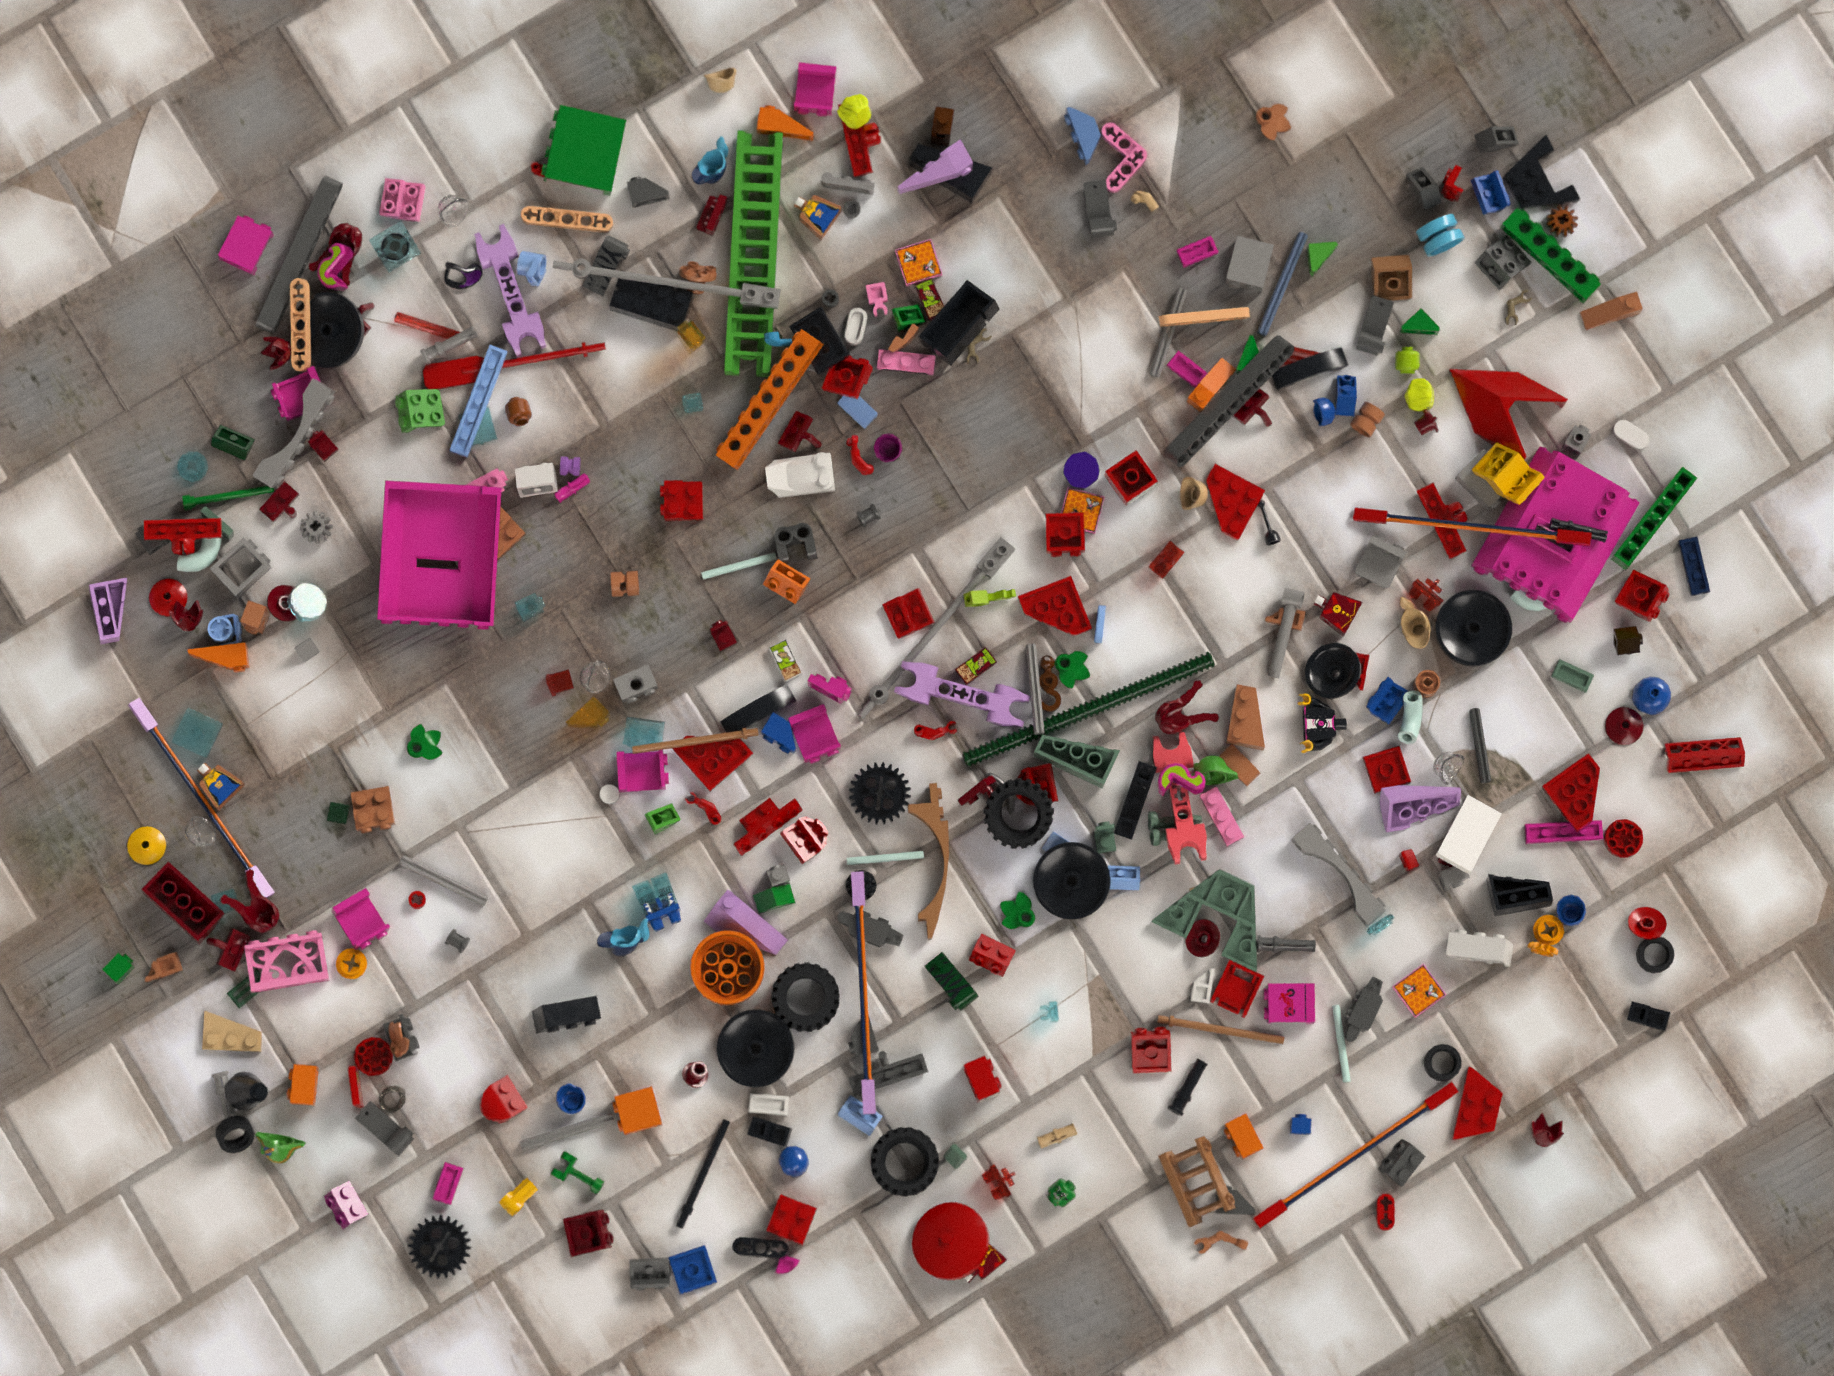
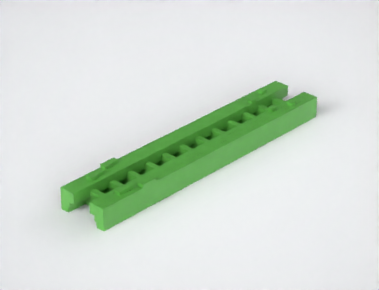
M737 131L729 288L742 290L743 283L775 288L783 133L775 132V134L769 135L768 147L752 146V134L745 131ZM751 156H768L767 165L751 164ZM750 174L767 175L766 184L750 183ZM749 192L766 193L765 202L749 201ZM748 211H765L764 220H748ZM747 229L764 230L763 240H747ZM746 248H763L762 259L746 258ZM745 266L762 267L761 277H745ZM729 295L725 375L739 376L740 359H757L756 377H769L771 374L772 346L765 342L764 334L773 332L774 309L760 307L759 314H743V304H740L741 297ZM742 321L759 322L758 333L742 332ZM741 340L758 341L757 352L741 351Z

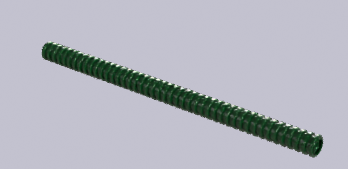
M1206 652L1205 655L1200 654V657L1195 656V659L1190 658L1188 662L1178 663V666L1173 665V668L1168 667L1166 671L1156 672V675L1151 674L1149 678L1146 676L1144 680L1139 679V682L1129 683L1127 687L1124 685L1122 689L1117 688V691L1107 692L1105 696L1095 697V700L1090 699V702L1085 701L1083 705L1073 706V709L1068 708V711L1063 710L1061 714L1051 715V718L1046 717V720L1043 721L1044 734L1035 735L1034 726L1029 724V727L1024 726L1022 730L1019 728L1017 732L1012 731V734L1002 735L1000 739L997 737L995 741L985 742L983 746L980 744L978 748L968 749V752L963 751V759L968 767H971L972 764L977 765V762L982 763L984 759L986 761L989 757L993 758L994 755L999 756V753L1004 754V751L1007 750L1008 752L1011 748L1016 749V746L1021 747V744L1026 745L1028 741L1032 742L1033 739L1038 740V737L1041 738L1042 735L1048 736L1050 732L1060 731V728L1065 729V726L1069 727L1072 723L1076 724L1077 721L1082 722V719L1087 720L1089 716L1091 718L1094 714L1099 715V712L1104 713V710L1109 711L1111 707L1121 706V703L1126 704V701L1131 702L1133 698L1143 697V694L1148 695V692L1152 693L1155 689L1159 690L1160 687L1165 688V685L1170 686V683L1174 684L1177 680L1181 681L1182 678L1187 679V676L1192 677V674L1196 675L1199 671L1203 672L1204 669L1209 670V667L1214 668L1213 657L1211 653Z

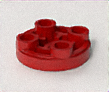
M1627 819L1616 820L1606 829L1604 843L1612 855L1619 858H1628L1640 850L1643 844V832L1633 821Z
M370 1037L364 1039L356 1046L354 1061L362 1073L368 1076H379L387 1072L391 1067L393 1054L390 1050V1045L385 1040L378 1037Z

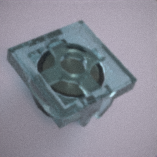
M402 221L369 239L388 273L421 254Z

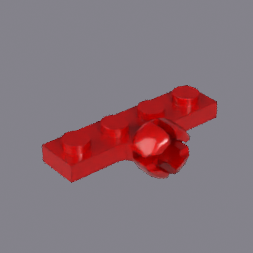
M842 121L854 177L857 178L874 173L869 148L881 143V136L878 134L880 133L879 127L876 123L872 122L860 128L852 129Z
M1434 483L1417 490L1418 496L1430 519L1467 521L1465 511L1454 515L1463 510L1461 503L1456 501L1450 505H1445ZM1434 526L1449 559L1467 552L1457 529Z
M221 518L144 520V540H170L172 552L177 555H183V544L184 553L189 555L194 553L195 541L197 539L222 538Z

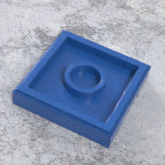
M705 1245L669 1257L680 1295L717 1283Z

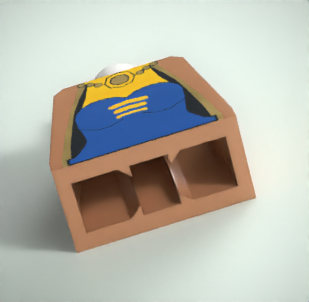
M813 195L809 202L799 197L794 204L796 208L802 211L799 215L800 222L821 241L842 212L841 206L816 195Z
M204 763L197 770L204 777L199 782V785L218 810L245 786L240 779L220 765H217L212 770Z

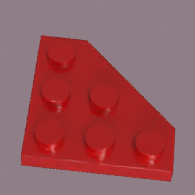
M1215 464L1206 479V484L1221 532L1238 541L1265 490Z
M1071 576L1018 596L1024 615L1072 636L1092 630Z
M686 735L683 739L693 738L694 736ZM741 739L672 748L709 792L753 755V752Z
M1589 753L1542 786V789L1576 832H1579L1593 821L1600 767Z

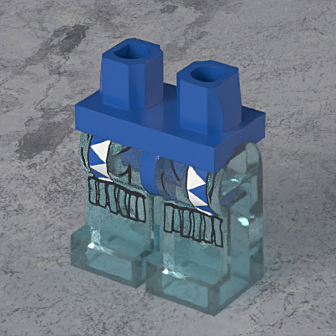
M667 872L651 878L658 898H655L648 880L632 886L644 915L648 919V924H651L655 932L665 928L661 919L669 916L672 925L681 922L679 913L681 910Z

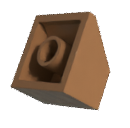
M1409 255L1371 258L1373 295L1390 301L1412 299V264Z

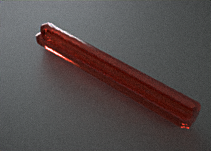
M397 312L394 317L396 323L445 339L460 333L459 331Z

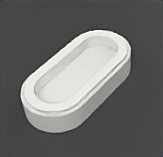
M861 308L852 309L848 315L844 339L851 346H857L863 340L867 314Z
M1620 420L1614 425L1613 433L1615 437L1632 448L1642 450L1648 445V434L1629 421Z

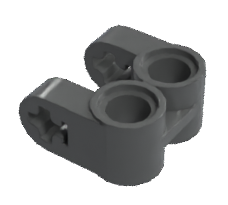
M799 523L789 527L782 526L775 531V545L780 561L788 565L789 558L786 548L798 544L805 545L808 560L818 558L812 529L807 523ZM799 530H806L808 535L804 538L797 535ZM782 533L789 535V539L785 542L779 540V536Z

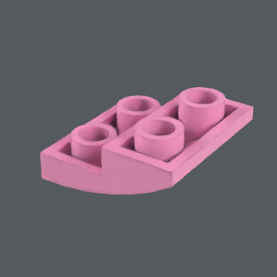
M386 178L379 215L399 220L420 222L426 185Z

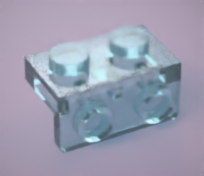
M627 717L623 744L632 748V746L663 742L665 722Z

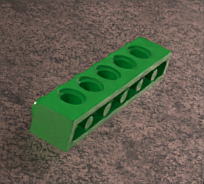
M1517 207L1502 223L1500 229L1583 304L1600 287V279L1594 273L1590 274L1581 261H1576L1571 257L1572 254L1568 249L1560 247L1555 237L1552 235L1548 236L1543 231L1544 228L1539 223H1534L1525 210H1520ZM1519 226H1526L1529 232H1521ZM1533 239H1541L1542 245L1534 244ZM1554 251L1556 258H1550L1547 252ZM1561 264H1568L1570 266V270H1563ZM1581 276L1584 279V283H1577L1575 277Z
M1682 466L1611 560L1626 571L1697 480V477Z

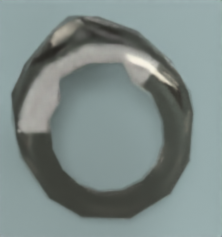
M398 1086L385 1088L379 1096V1104L386 1112L400 1110L406 1101L405 1089ZM395 1091L400 1096L399 1103L394 1108H389L384 1103V1097L389 1092Z

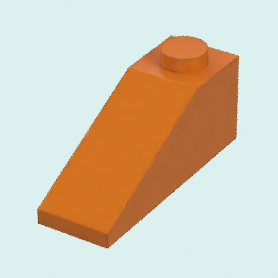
M770 105L760 107L757 134L773 135L775 132L783 133V137L813 141L814 133L779 109H776V107Z
M1221 358L1189 395L1187 403L1201 413L1234 374L1236 368Z
M245 642L188 649V654L191 657L233 670L235 673L244 672L246 668H250L248 647Z

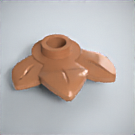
M1274 104L1270 108L1262 107L1257 111L1256 120L1261 125V132L1266 138L1275 140L1277 132H1287L1291 129L1290 122L1284 116L1288 111V107L1285 105ZM1267 114L1269 118L1264 120L1262 115Z
M390 1022L389 1036L392 1041L390 1050L396 1057H402L408 1051L409 1040L402 1035L401 1022L395 1024Z

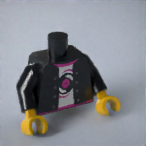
M1307 693L1299 694V696L1303 697V702H1298V705H1307L1302 708L1304 741L1299 744H1303L1305 750L1301 752L1320 751L1332 743L1336 737V730L1347 729L1346 718L1335 719V710L1331 709L1328 704L1310 697Z

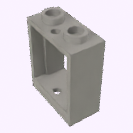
M244 537L210 568L214 575L237 599L271 569V566L268 564L270 559L264 553L260 555L256 551L258 547L251 539L247 541ZM245 546L262 566L237 587L220 568Z

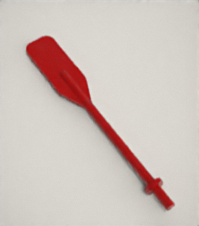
M582 342L581 347L508 359L504 361L502 368L584 354V357H588V353L606 350L605 342L586 345V342ZM471 356L426 365L423 368L426 388L439 390L475 383L484 357Z

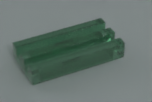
M258 969L254 970V976H258L255 980L256 983L260 982L261 973ZM249 975L227 993L239 1009L259 993H251L239 1003L238 999L251 989L250 985H248L234 997L233 994L250 981Z

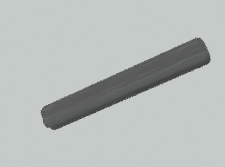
M1479 708L1470 709L1469 714L1480 782L1489 783L1491 782L1481 713Z

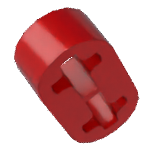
M1390 1194L1380 1195L1376 1202V1223L1378 1228L1383 1231L1392 1229L1395 1224V1201ZM1384 1197L1391 1201V1204L1387 1205V1211H1384V1205L1380 1204ZM1384 1213H1387V1220H1391V1224H1388L1387 1228L1384 1227V1224L1380 1223V1220L1384 1219Z

